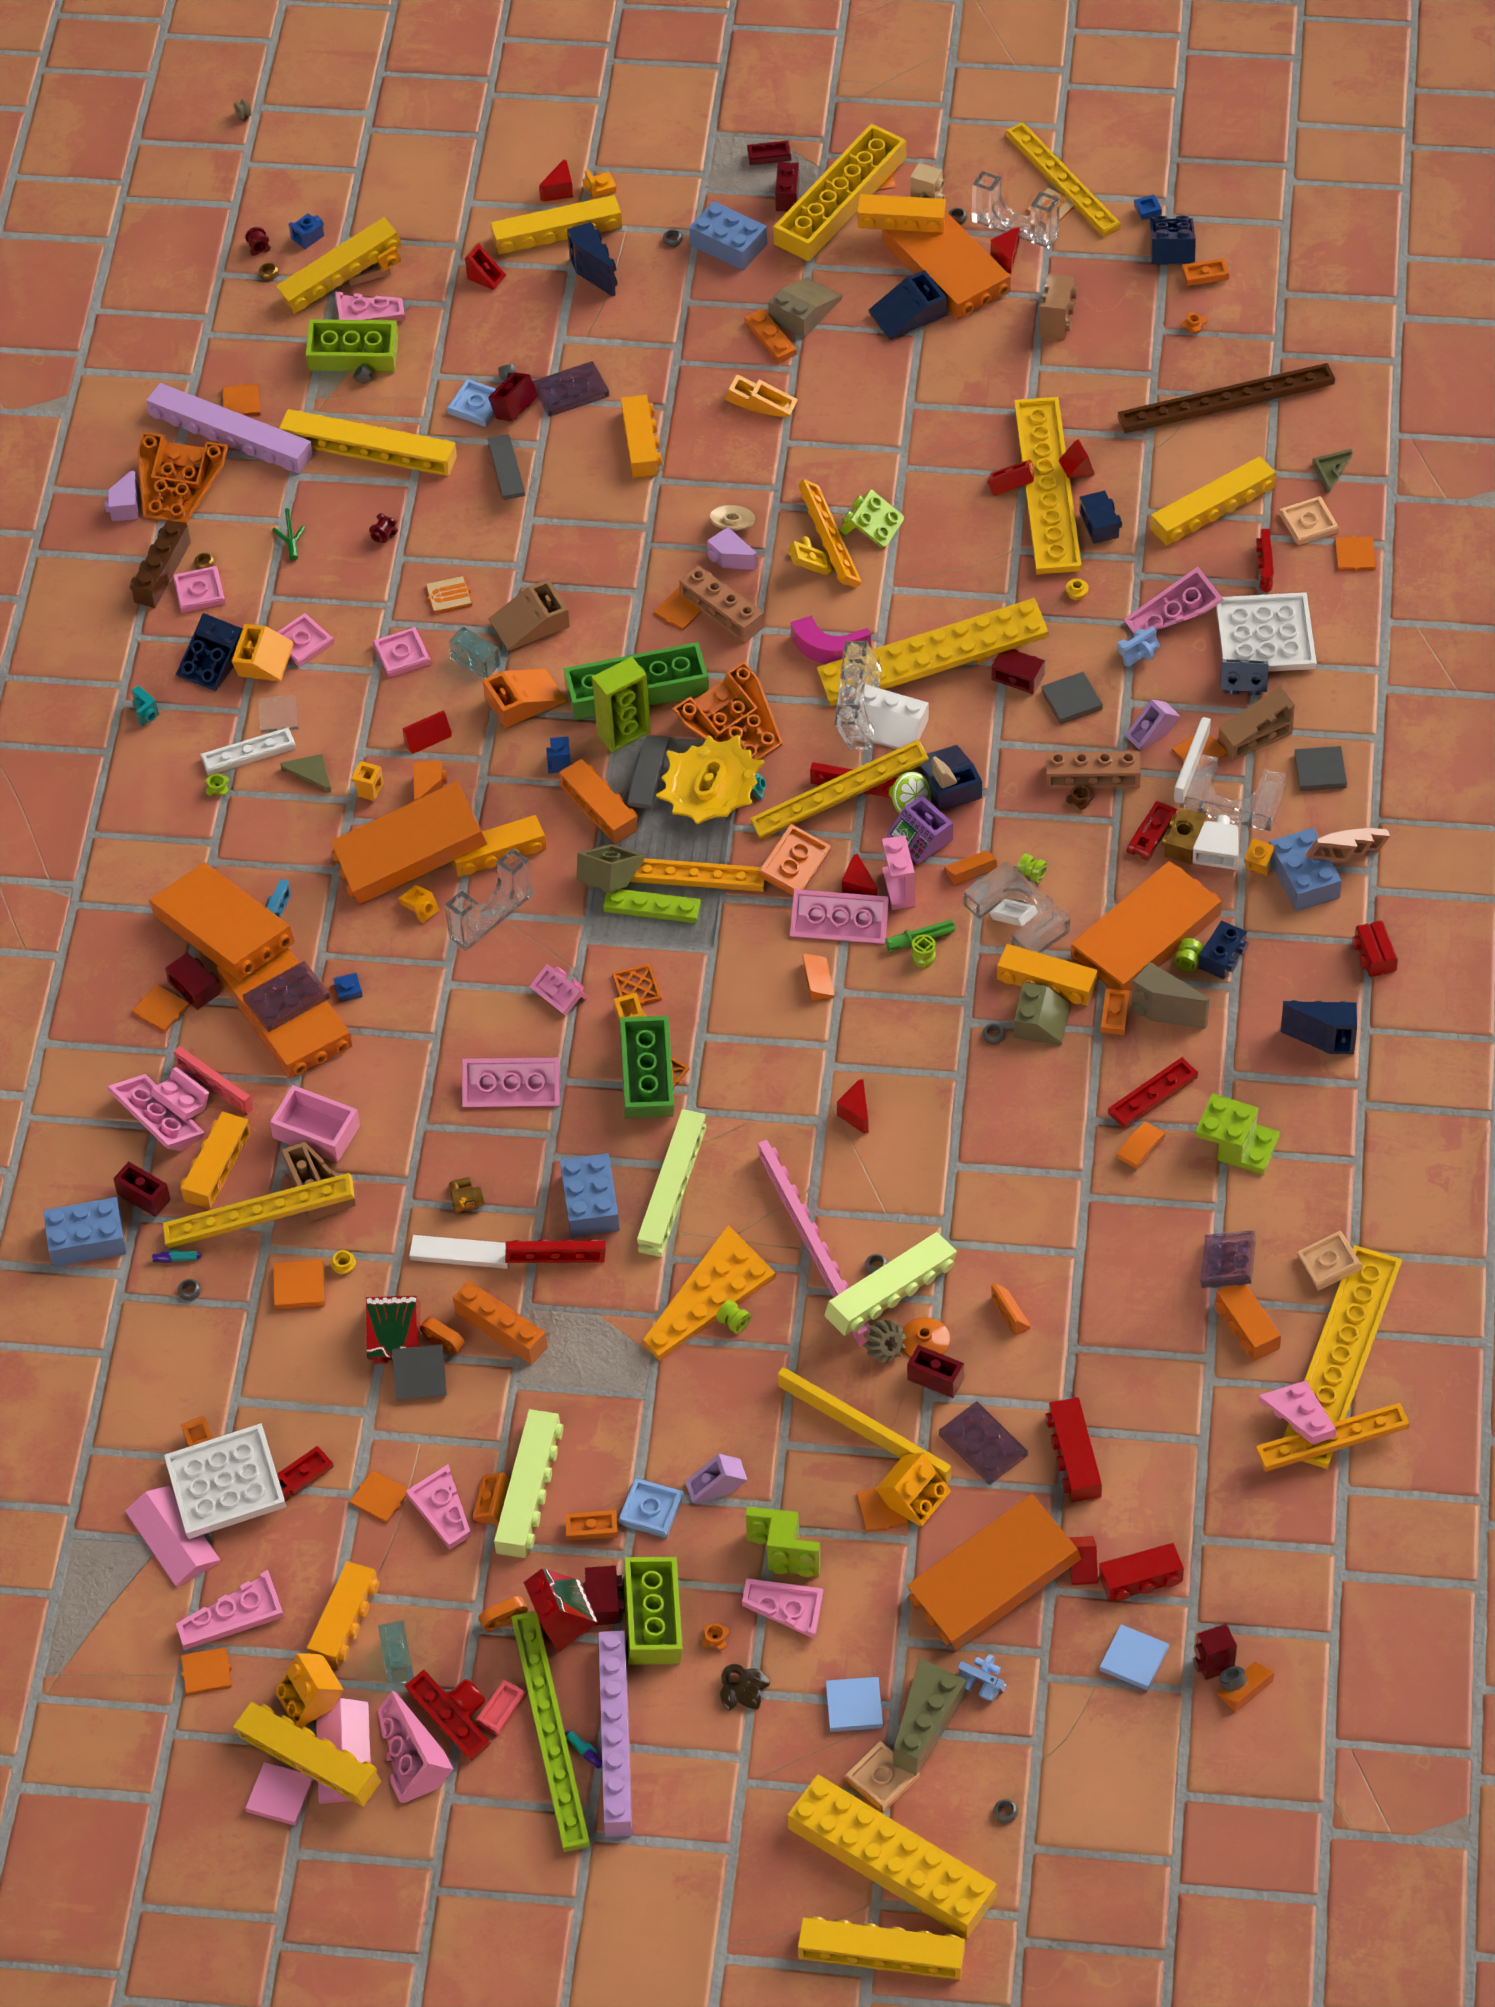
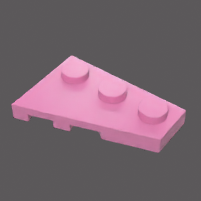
M335 291L339 320H405L402 298L385 296L366 298L362 294L354 293V296L343 295V292Z
M1307 1381L1259 1395V1403L1264 1407L1268 1406L1274 1410L1275 1416L1288 1421L1292 1425V1429L1311 1444L1336 1437L1335 1427Z
M449 1465L444 1466L406 1491L409 1500L449 1550L471 1537Z
M746 1578L742 1606L815 1639L824 1591L822 1588Z

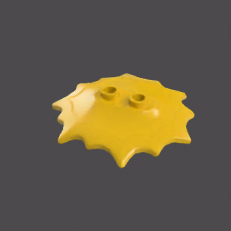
M708 735L702 746L696 747L692 745L685 753L679 754L666 751L669 760V770L661 777L666 788L657 793L656 797L671 803L674 815L690 817L696 824H700L709 819L728 817L733 810L752 804L750 793L757 784L755 774L764 765V760H755L751 756V750H743L740 745L739 735L723 742H717Z

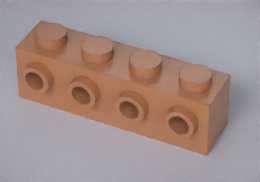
M697 566L679 580V589L682 596L699 607L703 613L745 643L764 628L763 612L760 608L750 604L742 595L735 593L726 583L720 582L709 571H705L700 566Z
M1140 751L1046 752V788H1074L1078 785H1083L1087 788H1140Z

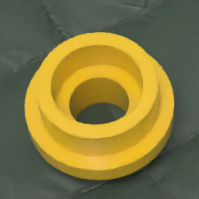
M1072 579L1066 584V593L1073 600H1081L1088 593L1089 586L1082 579Z
M346 1250L336 1252L331 1259V1267L338 1274H348L356 1266L354 1255Z

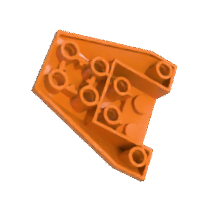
M142 432L137 455L143 517L187 524L222 470L228 445L206 441L205 448L170 443L167 442L164 435Z
M745 661L728 671L724 680L694 700L690 696L672 709L687 729L704 740L710 735L715 741L723 742L739 735L742 749L751 750V756L755 760L762 759L783 745L759 678Z

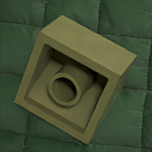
M613 844L577 853V880L586 883L588 887H598L603 889V892L615 893L617 889L628 886L644 861V855Z
M1023 982L1014 1020V1038L1062 1045L1070 1003L1047 986Z

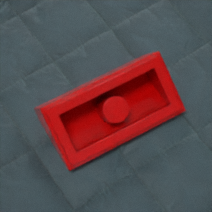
M1029 459L990 473L987 482L992 494L996 496L1033 483L1034 471L1032 460Z
M444 710L402 729L404 743L412 754L452 736Z

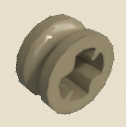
M241 99L240 103H233L235 112L240 120L245 119V116L250 117L252 115L245 99Z

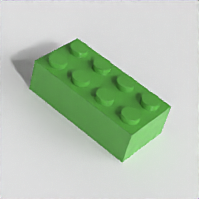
M669 1016L621 1017L619 1032L624 1118L673 1117L674 1094Z

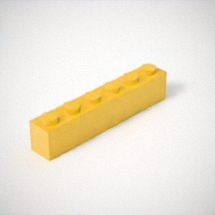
M615 195L493 221L490 222L497 254L501 255L568 240V228L592 222L595 230L598 229L600 232L622 228V217Z
M383 217L285 279L276 287L283 301L296 314L366 268L377 263V255L392 246H395L396 249L401 247V240L397 231Z
M1259 456L1151 514L1150 529L1166 546L1177 542L1191 532H1196L1204 525L1216 521L1226 513L1233 512L1239 506L1253 501L1263 493L1270 492L1275 487L1276 472Z
M251 1701L233 1726L241 1739L362 1807L365 1806L382 1782L376 1773L377 1768L367 1761L359 1762L350 1751L336 1749L335 1744L326 1738L322 1740L316 1738V1735L307 1727L298 1728L290 1718L285 1715L281 1717L275 1715V1712L265 1704L259 1706Z
M817 1916L803 1917L798 1944L799 1959L961 1980L965 1953V1938H960L954 1934L942 1936L934 1935L924 1930L911 1932L900 1927L880 1928L871 1923L858 1925L852 1924L847 1920L827 1921Z

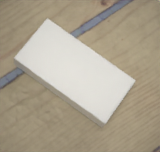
M1004 899L990 911L993 920L1021 927L1038 913L1034 905Z

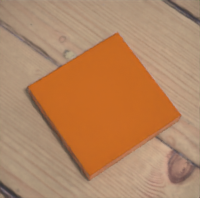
M323 1259L273 1263L275 1310L325 1306Z

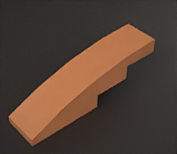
M1376 828L1349 829L1331 833L1316 839L1306 853V857L1309 859L1347 862L1350 856L1363 857L1366 851L1379 852L1390 835L1387 829Z

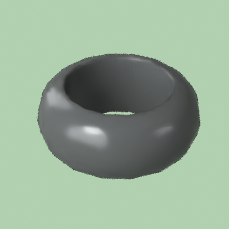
M953 208L948 213L951 217L954 215L962 216L961 218L952 217L959 225L967 220V213L961 208Z
M675 229L668 230L663 235L664 243L671 247L678 246L683 239L682 234ZM671 236H676V237H678V238L675 239V240H670V239H668V238L671 237Z
M989 1024L983 1029L982 1036L986 1042L997 1044L1003 1040L1005 1031L998 1024ZM989 1031H998L1000 1035L991 1037L987 1033Z
M873 1254L866 1259L865 1268L869 1274H872L878 1269L872 1268L870 1263L880 1261L884 1266L888 1262L884 1256Z
M186 1279L178 1286V1294L184 1300H193L200 1295L201 1286L194 1279ZM187 1286H194L196 1288L192 1293L183 1292V1289Z
M1004 1799L995 1804L993 1813L995 1818L1001 1823H1010L1016 1819L1018 1808L1013 1801ZM1008 1806L1013 1810V1813L1009 1816H1002L998 1810L1001 1807Z

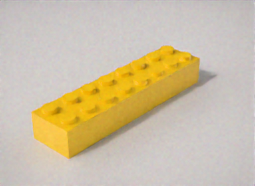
M871 123L773 226L774 245L810 262L858 211L860 194L873 195L906 159V140Z
M817 1774L787 1814L789 1830L966 1939L969 1938L997 1899V1883Z

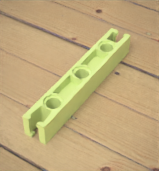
M685 1109L681 1111L637 1237V1243L640 1244L638 1247L639 1253L657 1257L663 1256L707 1128L704 1123L706 1114Z

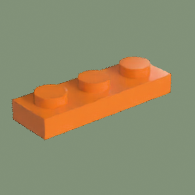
M763 308L744 317L745 324L777 363L797 355L796 347Z

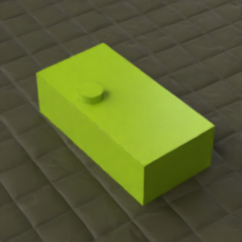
M309 319L306 348L308 369L318 371H356L360 365L364 364L371 371L396 372L399 340L396 320Z
M633 657L592 676L597 735L611 753L651 733L647 675Z
M625 1557L622 1577L627 1665L680 1664L682 1634L677 1557Z

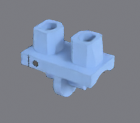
M1150 627L1147 630L1141 628L1135 632L1134 638L1131 640L1123 639L1117 643L1118 653L1122 656L1125 666L1129 667L1142 658L1146 660L1154 658V651L1160 648L1156 637L1157 630L1154 627Z
M989 1654L985 1660L977 1657L974 1664L980 1666L981 1670L961 1661L958 1669L961 1671L959 1677L966 1679L967 1691L971 1692L976 1679L984 1683L979 1696L990 1702L994 1701L999 1691H1005L1007 1684L1003 1680L989 1674L990 1672L997 1675L1000 1673L1001 1668L994 1665L995 1656Z

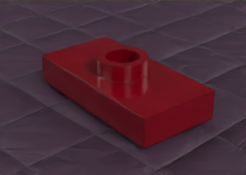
M789 140L747 145L749 165L792 161Z

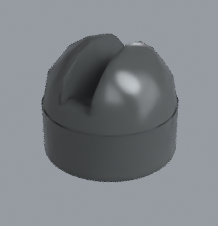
M364 364L360 365L353 374V379L362 384L368 383L372 377L371 370Z
M508 364L499 367L500 378L505 381L513 372H516L515 365Z

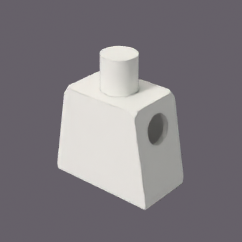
M1218 815L1216 822H1204L1194 845L1193 864L1237 870L1239 854L1238 826L1230 824L1228 816Z

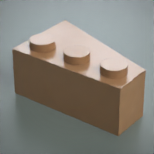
M1048 274L1045 293L1042 295L1043 303H1040L1039 337L1065 339L1066 331L1071 330L1072 318H1069V315L1074 314L1075 302H1072V299H1077L1078 286H1074L1073 276Z
M1281 686L1277 687L1219 727V744L1234 761L1292 734L1295 704Z
M305 1141L282 1149L284 1165L294 1187L338 1176ZM355 1199L306 1211L305 1213L309 1222H313L354 1207L356 1203Z

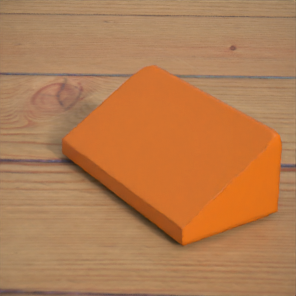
M985 850L946 865L944 870L953 885H957L996 870L997 860L991 853Z
M802 954L810 1000L818 1001L834 998L826 957Z
M996 1283L992 1284L991 1299L1013 1334L1017 1335L1029 1330L1031 1325L1010 1292Z
M504 1472L483 1475L472 1517L474 1522L499 1524L510 1483V1478Z
M1254 1662L1244 1670L1247 1682L1243 1687L1235 1691H1226L1222 1688L1217 1695L1236 1712L1273 1682L1274 1672Z

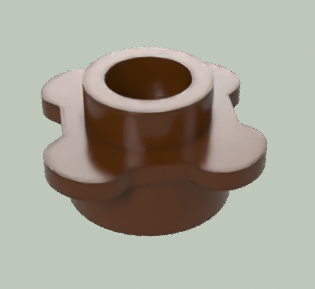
M1078 785L1072 788L1071 795L1066 797V801L1069 804L1073 803L1078 806L1079 809L1087 808V803L1094 799V794L1086 786Z

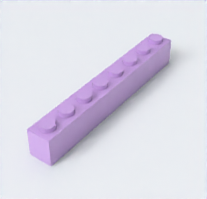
M159 383L146 400L148 413L153 418L168 422L175 427L178 426L186 429L193 434L204 436L211 441L227 444L229 448L237 449L249 456L263 459L267 463H273L288 471L300 474L313 456L311 441L165 384Z
M625 1631L599 1632L606 1837L633 1836Z

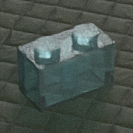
M465 627L461 628L449 640L451 659L483 678H488L501 665L499 648Z
M404 1620L378 1625L388 1685L411 1681L414 1676Z

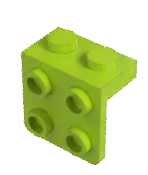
M871 489L865 495H858L851 504L853 509L849 510L841 519L844 523L839 531L846 536L854 528H858L878 546L885 548L902 524L904 516Z

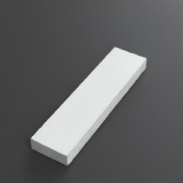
M1203 717L1200 720L1175 785L1174 802L1183 803L1210 733L1211 719Z
M289 727L200 755L209 776L295 750L296 745Z
M413 1235L409 1255L412 1261L508 1269L509 1263H505V1243Z

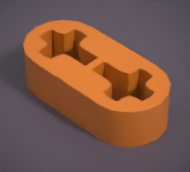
M428 1317L420 1326V1331L426 1338L437 1345L443 1344V1348L452 1354H457L465 1345L464 1339L457 1332L432 1317Z
M515 1596L484 1610L478 1616V1620L484 1631L490 1632L511 1623V1616L527 1613L528 1607L521 1596Z

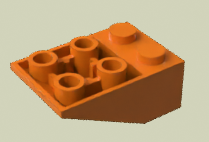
M546 668L502 671L482 680L484 697L504 728L566 702V698Z

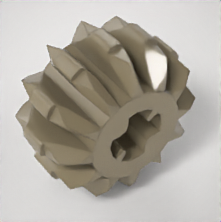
M876 1320L875 1326H869L870 1333L864 1335L868 1341L863 1346L868 1350V1356L876 1359V1361L880 1363L885 1361L893 1362L894 1356L901 1357L900 1349L906 1348L902 1341L907 1337L902 1333L903 1328L893 1321Z

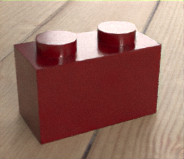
M778 162L775 188L776 211H789L798 201L799 163Z
M513 372L488 399L496 419L513 422L538 397L530 374Z
M1016 649L998 653L992 664L991 680L1034 695L1045 675V660L1019 652Z
M188 952L165 968L168 982L196 1010L220 995L217 976L213 972L209 973L204 968L203 963L198 958L194 959Z
M129 1161L113 1178L117 1195L154 1217L171 1200L168 1186L165 1182Z
M917 1345L907 1364V1380L954 1398L964 1380V1363Z
M616 1565L585 1568L586 1596L598 1621L594 1626L620 1624V1614L624 1613V1599L618 1598V1591L623 1590L622 1575H617Z
M1227 1623L1197 1633V1642L1194 1645L1196 1654L1193 1657V1663L1197 1672H1202L1205 1680L1217 1677L1225 1669L1235 1666L1237 1644Z

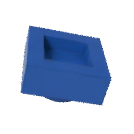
M1155 195L1134 200V207L1141 220L1162 215V208Z
M357 973L333 978L339 1003L363 997Z

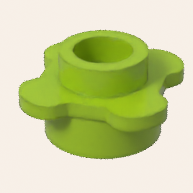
M222 774L209 776L206 779V784H208L206 794L208 796H213L214 794L226 795L229 792L227 788L229 778Z

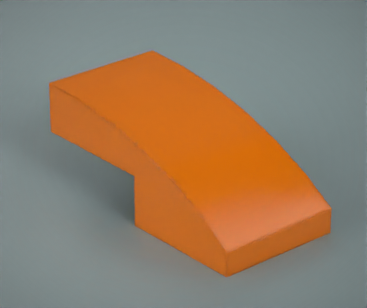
M1145 1121L1126 1140L1117 1152L1116 1158L1137 1169L1149 1159L1151 1150L1164 1140L1166 1133Z

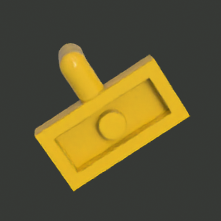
M804 536L798 542L793 541L788 546V554L791 556L793 564L826 576L832 571L828 553L812 548L809 537Z

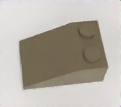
M805 278L778 291L768 302L769 316L776 324L805 338L842 299V295L809 278Z
M1150 962L1133 980L1132 1009L1139 1016H1144L1151 1021L1205 1029L1208 1025L1209 997Z

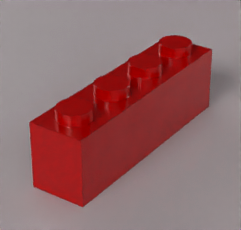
M1079 1397L1049 1402V1413H1045L1047 1428H1052L1053 1430L1051 1435L1053 1450L1057 1449L1059 1456L1056 1457L1059 1472L1063 1471L1065 1478H1062L1064 1493H1069L1071 1503L1101 1497L1102 1482Z

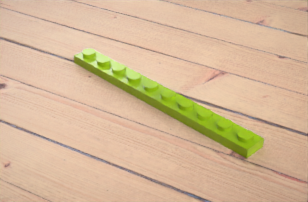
M536 1611L511 1616L564 1852L590 1847Z

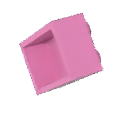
M292 1085L271 1119L270 1126L273 1139L292 1146L305 1141L319 1156L338 1163L359 1129L360 1121L358 1109Z

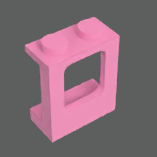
M906 836L882 839L888 867H882V874L891 910L915 907V872Z

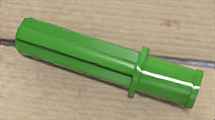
M948 920L911 932L905 930L902 934L885 938V944L889 953L905 947L912 948V941L918 935L924 934L936 938L955 932V925L952 920Z

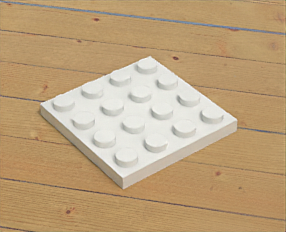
M1307 592L1222 597L1223 601L1216 605L1222 659L1268 661V672L1316 669L1317 662Z
M262 1423L164 1455L188 1539L287 1507Z

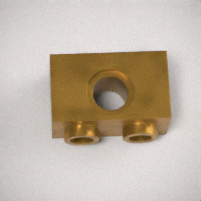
M1180 807L1177 816L1173 815L1171 818L1170 832L1165 833L1162 840V846L1165 847L1164 857L1192 864L1194 845L1204 822L1207 821V815Z

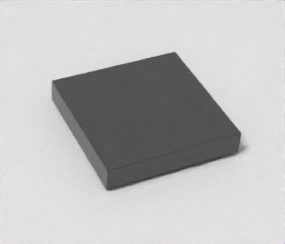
M1084 672L1041 686V692L1060 724L1100 711L1103 708V704Z
M1341 746L1294 750L1300 791L1347 788Z
M443 1344L392 1349L396 1400L447 1395Z

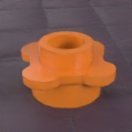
M1189 312L1187 318L1181 321V325L1187 332L1196 334L1202 330L1203 324L1207 323V318L1195 312Z
M717 1623L707 1624L704 1627L705 1636L701 1640L702 1646L705 1648L710 1646L716 1647L718 1650L725 1649L727 1646L725 1642L726 1637L730 1634L728 1627Z

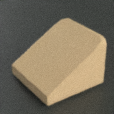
M936 756L932 757V774L940 787L943 789L956 784L957 780L950 768Z

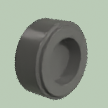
M1232 1666L1220 1674L1219 1681L1224 1690L1235 1691L1246 1684L1247 1677L1243 1668Z

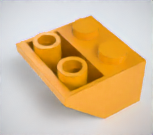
M244 624L232 659V664L238 677L281 682L294 643L266 626Z
M924 1453L904 1454L875 1488L890 1509L918 1526L924 1525L951 1492Z
M297 1653L278 1685L275 1694L289 1718L295 1723V1726L301 1728L333 1710L344 1689L322 1654Z

